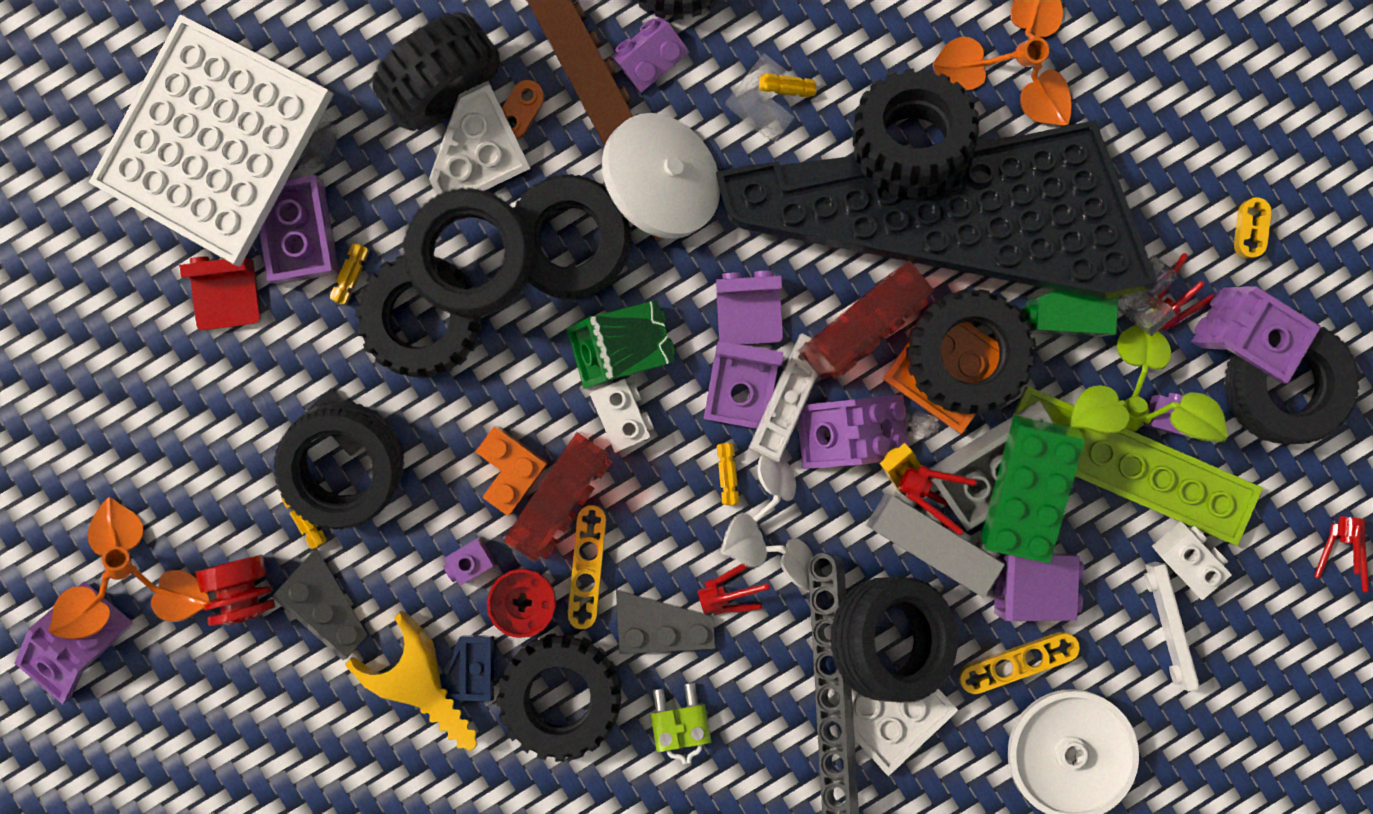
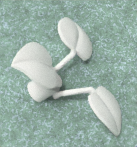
M761 455L758 462L759 480L764 489L774 495L773 500L754 517L741 513L733 518L727 529L721 554L732 557L746 566L756 568L764 564L767 552H780L783 554L780 563L786 576L800 588L809 591L808 566L813 557L810 548L803 541L796 538L788 540L786 547L783 545L766 546L762 533L758 529L757 522L774 508L781 498L785 501H790L794 498L796 492L795 476L788 462L781 457L780 461L776 463Z

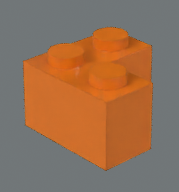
M494 426L475 451V453L501 471L482 498L507 516L513 514L549 464V462L499 426Z

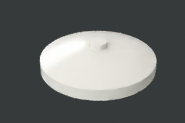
M644 113L633 116L623 122L608 138L602 156L604 181L614 204L632 224L654 236L682 238L694 233L712 218L720 199V188L716 175L718 169L705 143L688 126L666 115Z
M1075 689L1060 690L1040 697L1031 703L1019 716L1009 738L1008 764L1012 778L1020 792L1034 807L1043 813L1104 814L1114 808L1130 790L1138 770L1139 747L1130 722L1114 704L1088 691Z

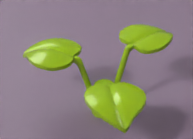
M1136 324L1126 329L1117 341V352L1122 360L1131 366H1142L1141 374L1131 398H1128L1126 401H1119L1117 393L1110 387L1102 385L1089 387L1077 399L1070 422L1073 428L1087 429L1101 434H1117L1125 428L1135 432L1140 428L1143 421L1149 424L1152 419L1175 409L1170 415V421L1181 433L1196 439L1212 442L1225 441L1228 436L1224 414L1219 404L1211 397L1201 393H1188L1182 397L1180 404L1172 402L1149 414L1148 404L1143 398L1139 397L1148 373V367L1156 370L1164 369L1171 359V348L1166 338L1158 330L1144 324Z

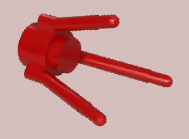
M1186 253L1181 255L1155 297L1147 303L1151 308L1146 313L1147 316L1163 331L1168 327L1172 329L1181 320L1206 306L1215 295L1211 294L1181 312L1180 307L1204 287L1205 283L1200 281L1176 302L1168 297L1164 301L1162 300L1188 257Z
M920 465L918 470L908 467L900 481L898 490L906 493V498L919 504L958 535H962L964 533L963 529L923 499L927 496L944 506L949 505L945 498L930 490L932 481L928 477L975 486L977 481L963 476L931 470Z
M1339 516L1338 524H1331L1330 535L1314 574L1316 579L1321 577L1337 536H1340V543L1353 544L1354 573L1361 575L1362 591L1365 593L1369 591L1365 541L1366 519Z
M742 563L721 576L704 582L706 588L699 589L698 595L704 614L713 612L714 616L722 613L761 610V604L728 605V600L769 590L770 585L764 584L730 593L725 592L724 586L717 587L749 567Z

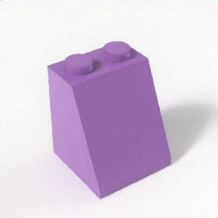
M999 553L1000 555L997 560L1005 565L995 580L994 614L1005 621L1077 620V612L1081 613L1083 607L1082 594L1078 593L1079 580L1082 581L1084 577V564L1080 561V556L1073 553H1053L1049 564Z

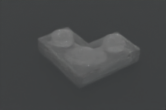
M763 53L725 102V106L775 144L794 120V116L771 99V96L774 94L773 91L769 93L762 92L759 89V77L766 73L776 74L778 77L779 75L788 76L789 72Z
M1154 255L1149 260L1158 280L1156 289L1118 297V311L1150 336H1153L1175 316L1173 308L1157 296L1178 278L1174 269Z

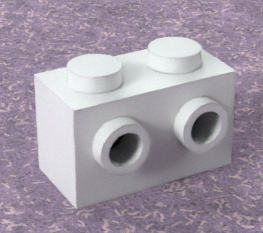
M624 378L590 393L615 453L651 437L649 431L653 430L654 427L647 411L641 413L636 402L641 400V397L634 382L628 384Z
M1180 521L1152 547L1196 595L1203 600L1232 574L1224 567L1228 562L1226 558L1215 547L1209 551L1203 545L1208 539L1195 526L1188 529Z

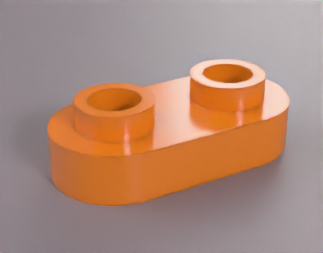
M523 80L516 84L502 107L507 120L509 118L517 120L516 126L511 128L517 140L524 137L544 104L543 90L538 83L532 80ZM525 91L533 92V98L525 101L522 99V94Z

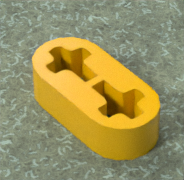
M1259 197L1251 198L1239 206L1234 249L1242 258L1252 259L1266 251L1271 221V207L1265 199ZM1256 205V210L1261 211V216L1255 218L1253 226V215L1248 214V209ZM1251 231H1253L1252 241L1257 243V248L1251 249L1249 252V246L1244 245V240L1250 239Z

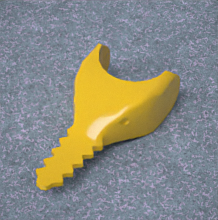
M400 611L394 617L404 638V651L398 664L390 671L380 673L373 671L357 658L351 657L345 663L346 667L366 689L380 698L409 704L420 708L423 714L428 713L430 715V722L439 723V731L448 732V740H457V748H465L469 751L475 749L478 745L476 730L468 728L469 720L461 719L462 711L454 709V700L446 699L447 690L441 686L433 641L409 614Z

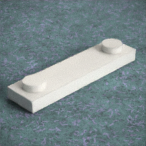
M803 333L799 335L749 445V450L776 463L780 461L830 349L829 346Z
M1159 562L1145 564L1147 573L1144 574L1145 584L1149 592H1153L1173 664L1169 667L1171 678L1175 685L1178 684L1180 688L1188 692L1199 689V682L1167 566Z

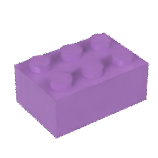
M317 175L288 179L259 231L268 282L278 285L339 274L324 180Z

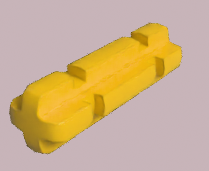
M771 73L762 74L759 77V89L762 92L771 93L773 91L777 94L791 96L798 94L800 97L806 98L815 96L817 92V83L813 79L805 78L803 80L799 77L779 75L778 77L776 74Z
M357 243L351 245L348 255H350L349 260L345 259L336 281L339 284L331 292V300L342 305L348 304L352 295L349 293L350 289H354L363 268L361 263L366 261L369 249Z
M721 443L717 445L718 458L720 457L718 467L720 487L723 488V492H721L723 505H736L739 503V494L735 487L738 484L736 463L733 461V456H735L734 445L732 443Z
M281 497L282 502L284 503L285 507L288 509V508L290 507V505H289V504L287 505V504L284 502L285 499ZM291 510L289 514L301 534L307 536L305 541L309 548L316 549L326 542V537L322 530L318 531L316 528L318 526L315 523H308L309 521L303 520L302 516L296 515V512Z

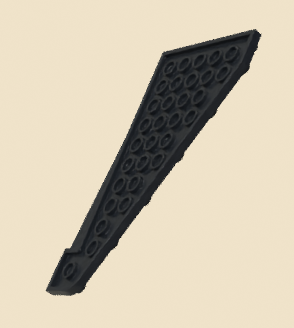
M1096 120L1026 135L979 140L976 144L971 166L967 167L966 174L959 181L954 180L951 188L945 191L938 188L936 195L927 197L925 193H918L917 198L907 197L908 193L899 192V195L889 193V188L886 186L879 188L873 184V176L868 178L860 170L861 164L856 162L855 156L780 165L779 162H771L716 172L725 214L734 225L744 230L1104 300L1156 289L1158 284Z

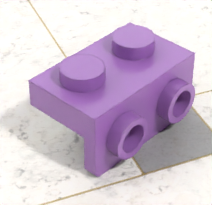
M658 17L645 22L641 26L640 32L632 39H626L616 47V52L611 56V59L620 66L635 88L642 93L685 57L689 50L669 22Z

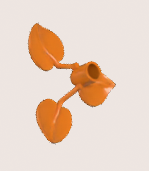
M1061 0L1013 1L1010 12L1011 21L1016 27L1026 29L1025 36L1028 38V40L1017 46L1015 52L983 60L984 51L978 41L970 37H958L947 43L933 61V70L937 76H940L941 73L951 77V83L958 82L967 91L975 89L984 83L986 72L983 66L1016 58L1018 63L1024 67L1033 66L1031 74L1033 82L1026 84L1020 94V104L1025 115L1038 123L1059 126L1069 124L1071 96L1066 80L1060 73L1050 69L1042 72L1038 77L1039 69L1043 67L1041 62L1045 61L1049 55V46L1040 37L1050 36L1059 29L1063 19Z
M108 497L96 511L88 530V543L96 554L102 556L101 560L105 572L101 575L102 582L99 594L95 596V593L90 588L84 586L72 587L64 591L54 604L49 632L54 636L64 639H82L101 631L110 618L109 607L101 602L105 596L109 579L122 580L130 574L138 578L151 591L156 592L151 599L152 610L157 617L167 622H180L190 618L204 609V604L209 602V597L207 593H200L197 579L187 572L180 570L166 571L161 575L158 586L152 584L140 573L137 567L132 565L127 551L135 548L141 541L144 532L142 522L134 512L125 508L113 498Z

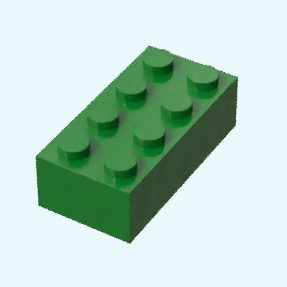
M1017 415L1013 416L981 534L985 550L1050 564L1085 443V438L1078 428Z

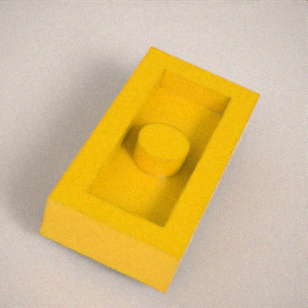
M903 443L899 448L890 450L880 463L895 489L901 494L905 493L898 490V487L907 468L912 467L918 470L920 467L915 454L906 443Z

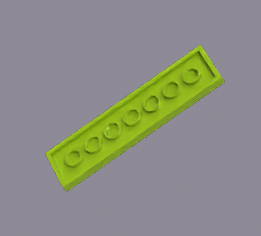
M1025 387L1013 416L1039 400L1054 424L1071 427L1073 405L1032 387ZM1078 428L1085 438V443L1075 477L1178 522L1182 521L1185 525L1195 526L1199 531L1229 544L1239 545L1263 487L1126 428L1117 434H1101Z

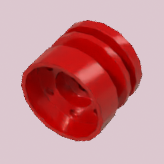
M262 554L195 572L200 593L216 592L217 595L216 599L204 604L205 610L220 607L221 613L207 617L209 626L241 623L260 617L264 612L276 607L274 599L261 602L258 600V596L272 592L271 587H255L254 581L267 575Z
M527 568L512 570L499 577L490 588L487 598L488 615L494 626L505 635L515 638L532 637L544 630L552 620L557 605L555 590L549 579L540 572ZM521 593L526 594V599L532 600V605L526 606L525 611H521L520 606L514 604V599L520 598Z

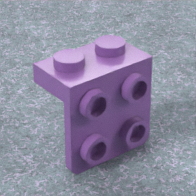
M774 271L754 272L755 277L742 278L740 272L724 273L722 274V279H716L719 341L745 345L777 343L782 340L781 276H774Z

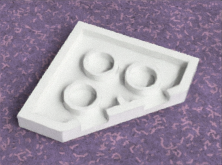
M489 81L459 94L429 177L435 193L442 194L444 191L463 187L465 189L468 187L484 191L531 169Z
M852 689L855 740L888 776L958 711L939 689L933 694L931 693L929 697L916 702L872 700L863 697V695L858 694L857 691ZM837 691L828 697L830 703L834 705L839 704L840 696Z

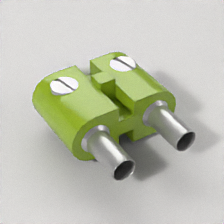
M695 683L684 685L687 707L680 709H667L664 688L653 690L656 712L650 714L656 751H666L670 758L680 759L682 764L691 763L692 757L701 752L703 744L712 743L705 704H698ZM698 746L695 751L688 754L687 761L683 755L671 752V750Z

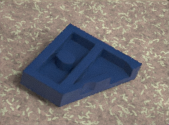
M462 635L455 645L451 660L447 662L442 672L444 674L440 681L442 688L447 690L446 699L491 702L494 700V636Z

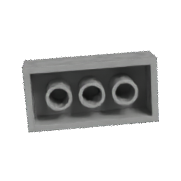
M1039 400L1015 414L1054 423ZM1013 416L929 468L977 481V484L972 486L932 478L966 531L986 520Z
M895 492L894 495L885 493L867 521L866 526L985 598L1005 565L997 560L1000 554L985 550L984 544L982 545L979 542L975 546L969 543L972 538L965 532L962 535H958L949 527L946 529L941 526V521L924 508L921 512L915 510L916 502L906 498L905 495Z

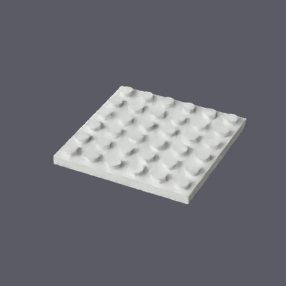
M179 15L89 183L240 267L334 94L220 34Z

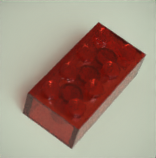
M909 260L887 275L798 351L822 380L829 376L836 379L840 375L847 373L857 364L854 360L855 357L859 359L877 348L882 343L878 339L879 337L883 339L906 323L903 317L907 319L930 302L926 297L935 290Z
M581 431L576 432L503 541L535 563L541 557L547 559L559 543L555 539L559 530L562 532L567 531L576 518L577 514L573 512L576 505L579 503L583 506L593 493L595 488L591 486V483L595 477L603 478L612 465L613 461L608 459L612 452Z

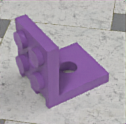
M1257 286L1225 287L1213 296L1210 302L1212 307L1207 316L1202 318L1194 329L1195 336L1191 342L1201 349L1229 350L1279 382L1288 384L1319 331L1320 326ZM1273 329H1276L1281 335V341L1278 346L1273 348L1268 342V335Z
M718 340L703 419L757 429L772 397L777 368L782 364L784 352ZM737 384L746 385L750 391L749 398L743 403L734 401L731 396V390Z
M903 395L804 405L798 418L803 469L882 462L890 450L899 448L903 443H906L908 447L910 445L907 435L906 407ZM826 427H828L831 433L829 442H827L824 435Z
M85 581L79 585L90 588L95 593V596L99 594ZM105 598L101 602L109 607L110 618L101 631L82 639H64L54 636L49 632L52 608L28 629L15 660V665L62 705L72 697L85 668L121 637L133 623Z

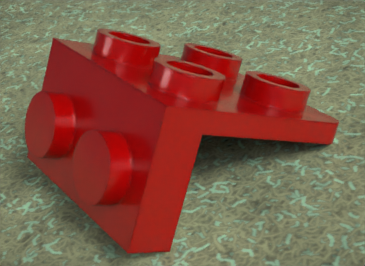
M208 256L190 258V264L179 265L181 278L191 281L195 321L199 330L244 326L260 322L261 315L254 260L245 257L239 267L224 258L210 261Z

